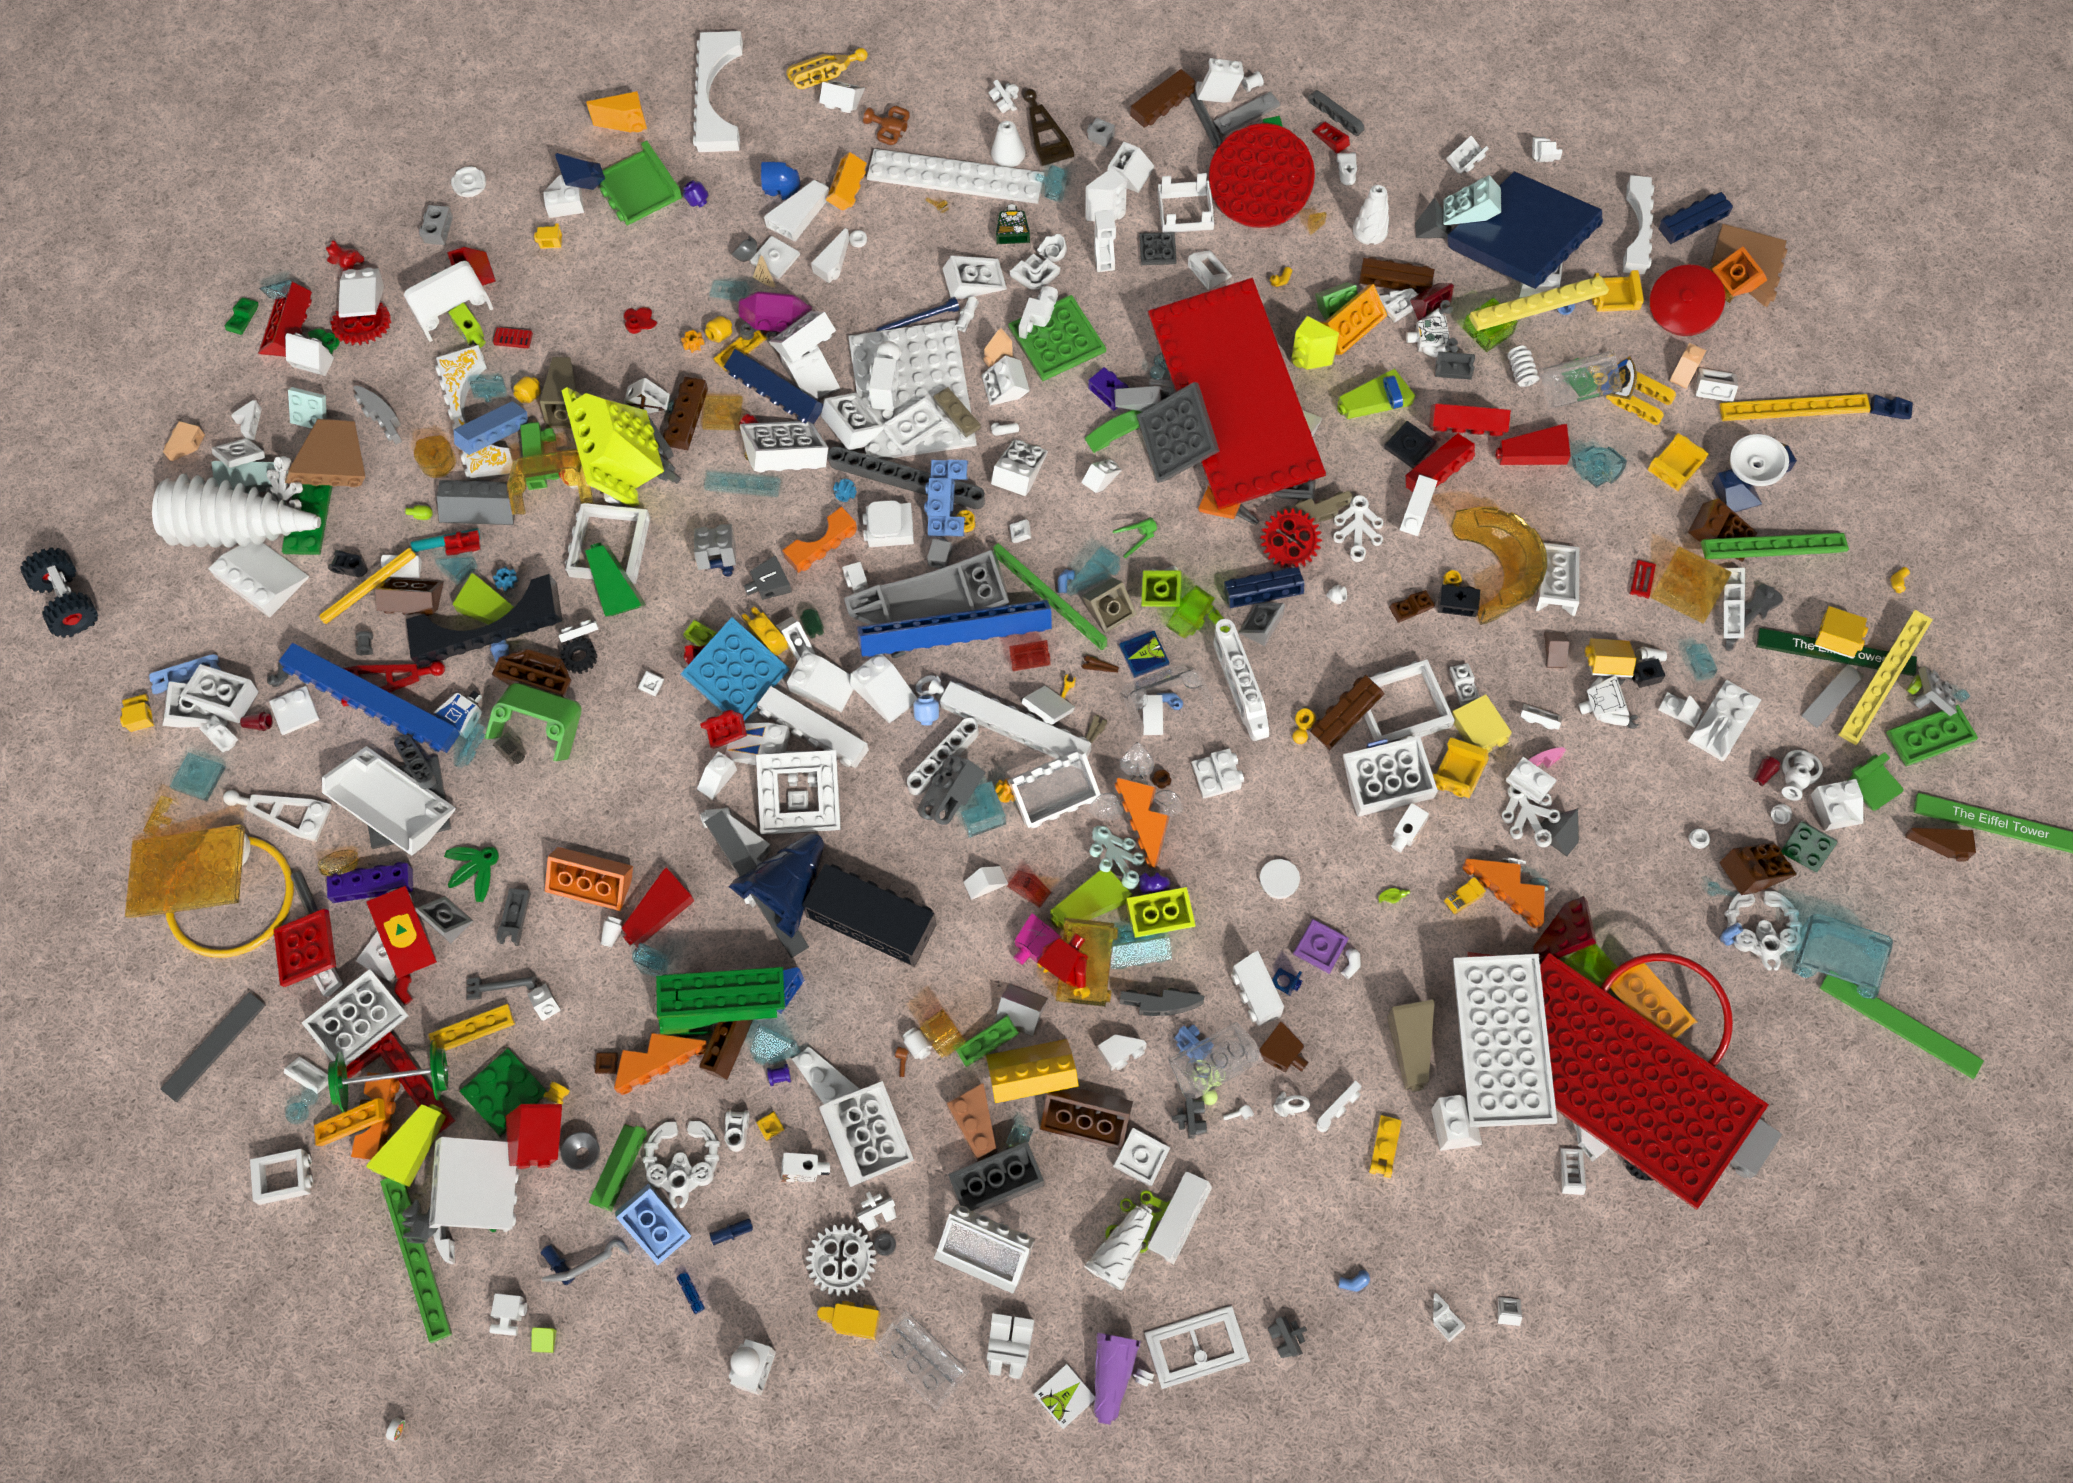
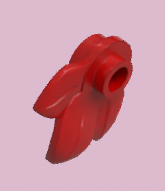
M648 307L639 308L637 311L629 308L624 313L625 327L632 334H637L642 329H652L658 323L651 319L652 309Z

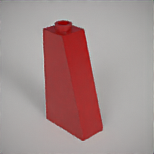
M1567 424L1501 440L1499 448H1496V459H1499L1500 465H1567L1571 457Z
M667 867L661 872L621 928L625 933L622 937L630 946L632 944L637 948L694 902L691 894Z

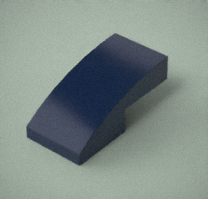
M1875 394L1871 398L1870 414L1898 419H1911L1913 402L1899 397L1890 400Z

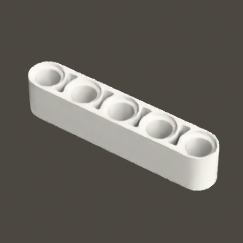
M965 718L908 776L907 785L911 794L921 795L930 787L934 776L943 767L945 759L938 758L940 755L959 757L977 738L979 730L975 719ZM966 728H974L971 732L965 731ZM954 741H960V742H961V744H959V745H957V746H956V745H952V743H953ZM928 768L934 769L932 773L925 772ZM914 782L921 783V785L918 787L912 786Z

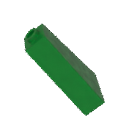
M601 543L590 545L591 549L585 550L605 617H611L646 606L643 598L609 546L602 545Z

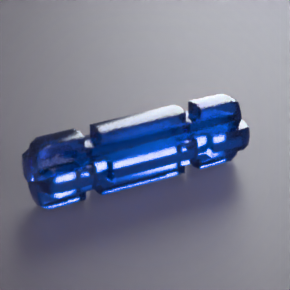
M681 1273L677 1276V1281L682 1286L681 1289L688 1303L691 1304L690 1307L693 1313L698 1314L705 1307L702 1301H699L700 1297L693 1283L690 1282L691 1279L688 1273Z

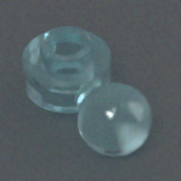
M1162 352L1155 356V365L1150 369V375L1153 379L1162 378L1164 372L1168 370Z
M312 1089L304 1090L301 1094V1102L293 1103L286 1109L285 1116L287 1121L292 1124L305 1122L309 1116L308 1106L317 1102L318 1094ZM298 1110L297 1116L294 1117L293 1112Z

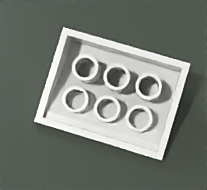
M801 421L740 424L748 460L754 471L765 472L767 470L782 471L784 469L800 470L802 468L818 469L826 467L828 447L812 423L807 422L805 424Z
M252 540L245 547L238 546L221 555L208 568L216 579L269 618L309 578L307 574L264 543L256 545Z
M1420 736L1343 754L1351 798L1357 817L1433 799L1438 792Z
M369 969L304 1020L302 1024L332 1061H335L337 1052H342L347 1066L409 1016L380 978Z
M883 1081L832 1100L819 1107L850 1187L914 1161Z

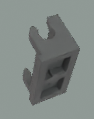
M1438 352L1435 362V377L1472 380L1475 368L1473 366L1475 354Z
M1310 480L1277 491L1274 496L1276 498L1312 499L1314 501L1316 480Z

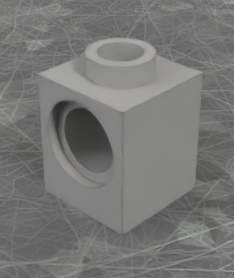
M1096 118L1088 126V140L1107 148L1115 136V125Z
M945 539L932 540L927 557L928 566L939 569L948 566V557L952 553L951 542Z

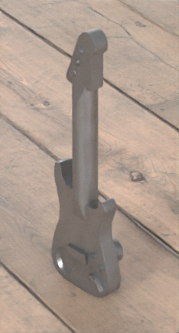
M1766 584L1758 586L1753 600L1745 605V610H1750V612L1745 617L1744 630L1758 614L1764 620L1770 610L1781 605L1783 596L1774 587ZM1727 638L1725 644L1726 651H1732L1733 645L1738 641V638Z

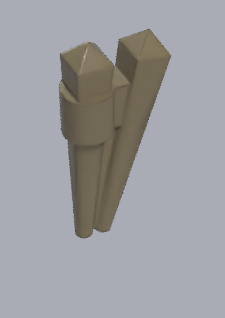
M1099 715L1094 716L1085 737L1091 744L1107 725V719L1102 720L1101 723L1098 722L1100 719Z

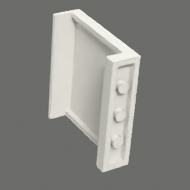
M440 1137L435 1141L429 1228L451 1226L502 1229L503 1232L512 1229L516 1222V1214L513 1213V1209L517 1202L515 1183L518 1181L519 1173L516 1170V1166H509L508 1142Z

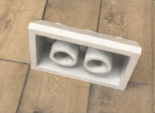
M1113 167L1086 186L1085 219L1087 221H1095V212L1102 210H1113L1114 220L1121 219L1126 213L1127 180Z
M810 311L771 339L769 343L786 361L798 362L807 351L815 350L818 347V343L832 337L831 334L836 330L825 312Z
M857 393L825 398L821 417L848 450L865 447L884 429L882 423Z
M1256 951L1234 965L1231 977L1234 984H1239L1241 988L1239 994L1244 1004L1247 1003L1250 1008L1248 1014L1251 1021H1256L1257 1025L1261 1026L1280 1018L1284 1005L1259 951Z

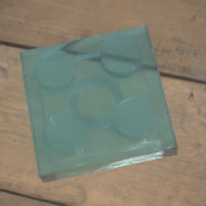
M477 724L472 730L454 766L462 769L464 765L468 766L472 762L477 752L474 748L477 749L485 737V734L482 733L485 729L484 726Z
M188 752L169 787L172 790L207 802L226 767L223 764Z

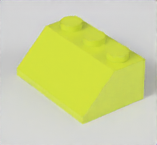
M1307 316L1296 331L1291 362L1296 367L1306 370L1332 365L1339 332Z
M1187 887L1127 898L1126 908L1135 938L1196 926Z

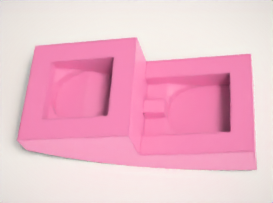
M1564 747L1550 749L1535 755L1529 761L1537 767L1543 763L1549 768L1564 755L1566 749Z

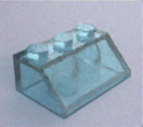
M1130 924L1103 929L1111 969H1124L1134 965L1143 966L1152 962L1162 963L1172 959L1168 932L1135 938Z

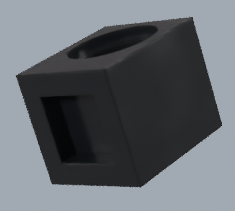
M1659 658L1635 665L1632 680L1638 684L1639 688L1663 681L1666 675ZM1643 672L1649 673L1650 676H1646Z

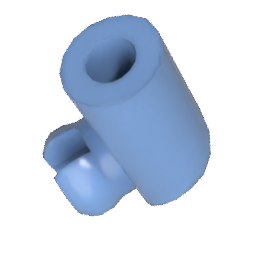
M1065 569L1059 575L1057 593H1067V581L1070 579L1074 580V570Z
M1173 692L1157 693V695H1162V701L1167 702L1172 709L1180 710L1183 707V701L1177 694Z
M1361 1270L1353 1279L1340 1277L1338 1288L1358 1292L1369 1284V1273Z

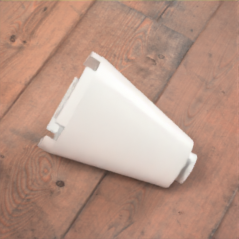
M1003 121L999 124L991 149L993 161L1002 167L1012 168L1018 166L1025 158V148L1015 124L1011 121Z

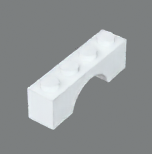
M1113 210L1095 212L1094 256L1097 272L1115 270L1113 239H1116V226Z

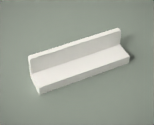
M1185 1172L1148 1245L1149 1250L1163 1256L1166 1261L1174 1265L1212 1189L1209 1181Z

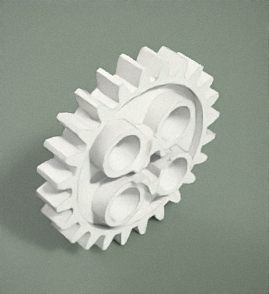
M842 1224L841 1230H838L836 1225H833L832 1232L825 1228L826 1235L823 1236L818 1233L820 1240H812L815 1248H808L812 1256L806 1257V1260L812 1262V1264L806 1266L807 1270H813L809 1277H817L814 1281L815 1286L822 1283L820 1290L823 1292L829 1288V1295H832L834 1290H836L838 1297L841 1296L842 1291H845L846 1295L849 1296L850 1289L857 1293L858 1285L865 1288L864 1279L871 1281L868 1272H875L871 1264H876L877 1261L871 1257L876 1255V1251L869 1250L873 1247V1243H866L869 1237L868 1235L861 1237V1229L854 1233L853 1225H851L849 1230H846L845 1224ZM841 1241H844L843 1256L847 1260L842 1262V1279L839 1280L840 1265L836 1259H840ZM830 1244L837 1245V1250L833 1254L826 1253V1248ZM851 1245H857L859 1248L858 1252L854 1255H850L847 1252ZM828 1266L835 1267V1272L831 1276L824 1274ZM849 1267H856L857 1273L853 1277L846 1276V1270Z

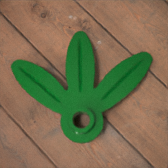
M455 847L446 850L444 857L448 859L470 861L456 871L450 879L448 887L454 888L459 886L478 871L475 881L476 902H483L490 886L491 866L496 864L499 859L498 851L493 847H486L481 851L468 847ZM486 854H492L490 858H485Z

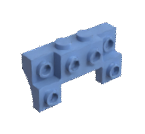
M968 460L931 461V478H929V483H926L928 501L925 502V513L929 516L928 536L965 537V517H953L954 480H968Z

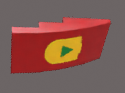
M406 886L366 901L397 979L437 963Z

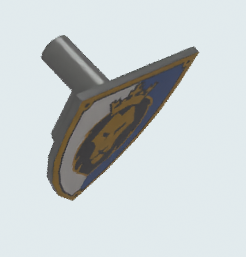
M1630 356L1610 369L1602 380L1597 391L1598 393L1631 399L1636 385L1637 372Z

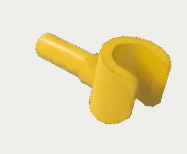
M1069 674L1064 677V688L1061 694L1063 699L1069 689L1075 686V677L1072 682L1067 681Z

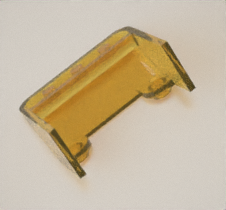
M578 449L515 459L512 463L507 482L512 515L525 514L522 493L527 488L526 478L561 472L564 484L568 486L578 485L581 504H594L591 486L586 482Z

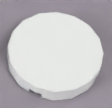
M464 167L459 169L456 175L452 177L451 185L454 192L459 196L473 197L484 190L486 177L483 171L476 169V167Z
M1272 860L1266 863L1261 870L1259 877L1260 886L1270 897L1277 899L1287 898L1298 889L1300 882L1299 871L1295 865L1287 860Z

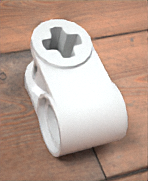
M1337 153L1340 181L1344 185L1354 184L1357 172L1356 153Z
M727 1109L724 1138L729 1149L732 1151H740L745 1147L747 1129L749 1127V1110L732 1112L731 1109ZM734 1136H740L741 1138L738 1143H730Z

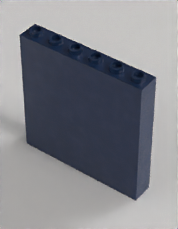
M1514 171L1499 185L1501 188V213L1486 221L1460 223L1447 235L1448 247L1463 256L1536 289L1545 282L1552 272L1557 270L1563 261L1568 259L1574 250H1577L1602 225V209Z

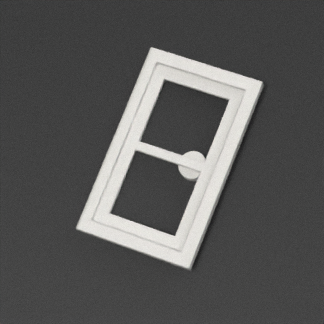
M1232 1305L1144 1332L1161 1389L1250 1362ZM1224 1321L1234 1353L1206 1362L1207 1354L1200 1350L1194 1330ZM1190 1331L1196 1350L1194 1360L1197 1365L1169 1373L1160 1340Z

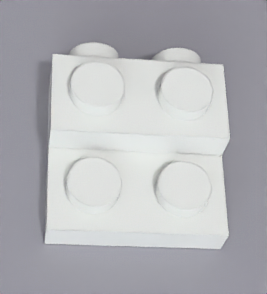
M1230 749L1211 753L1210 757L1198 759L1191 763L1203 799L1241 789V782H1244V777L1241 770L1237 771L1238 759L1236 753H1231Z

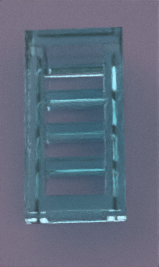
M714 281L709 296L739 302V299L748 296L750 287L745 281ZM719 286L722 287L721 292H718Z

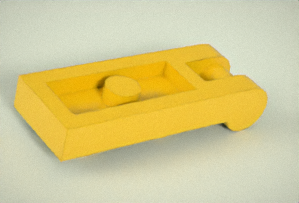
M1383 1115L1380 1116L1369 1173L1384 1174V1177L1391 1178L1402 1120ZM1378 1160L1387 1161L1386 1166L1379 1165Z

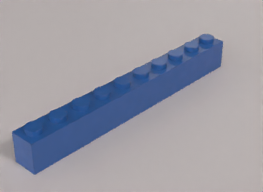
M1041 600L857 627L859 649L862 656L872 657L876 654H892L897 651H912L917 648H931L938 645L947 646L958 642L968 643L972 640H987L993 637H1007L1013 634L1023 635L1034 631L1043 632L1052 629V616L1048 601Z
M294 643L289 646L279 660L285 673L291 676L293 674L299 676L298 678L302 682L314 684L323 693L328 691L335 699L347 701L349 706L354 709L360 708L364 710L363 712L371 718H374V716L380 718L383 724L397 727L396 729L400 733L412 735L413 739L423 744V742L430 744L429 747L437 752L441 750L448 753L460 735L455 726Z

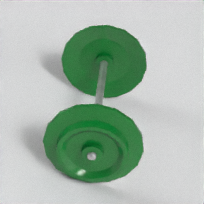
M431 1040V1068L349 1079L347 1077L344 1056L342 1052H337L335 1061L329 1062L328 1085L331 1102L333 1105H339L341 1111L346 1113L349 1101L348 1084L430 1073L435 1098L440 1100L442 1091L448 1090L449 1083L448 1070L450 1068L447 1065L445 1049L438 1048L435 1040Z

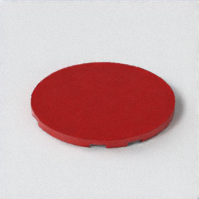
M1267 123L1249 125L1230 134L1215 151L1209 167V186L1217 207L1234 222L1253 228L1275 227L1292 219L1303 209L1309 200L1315 180L1314 161L1302 139L1282 126Z

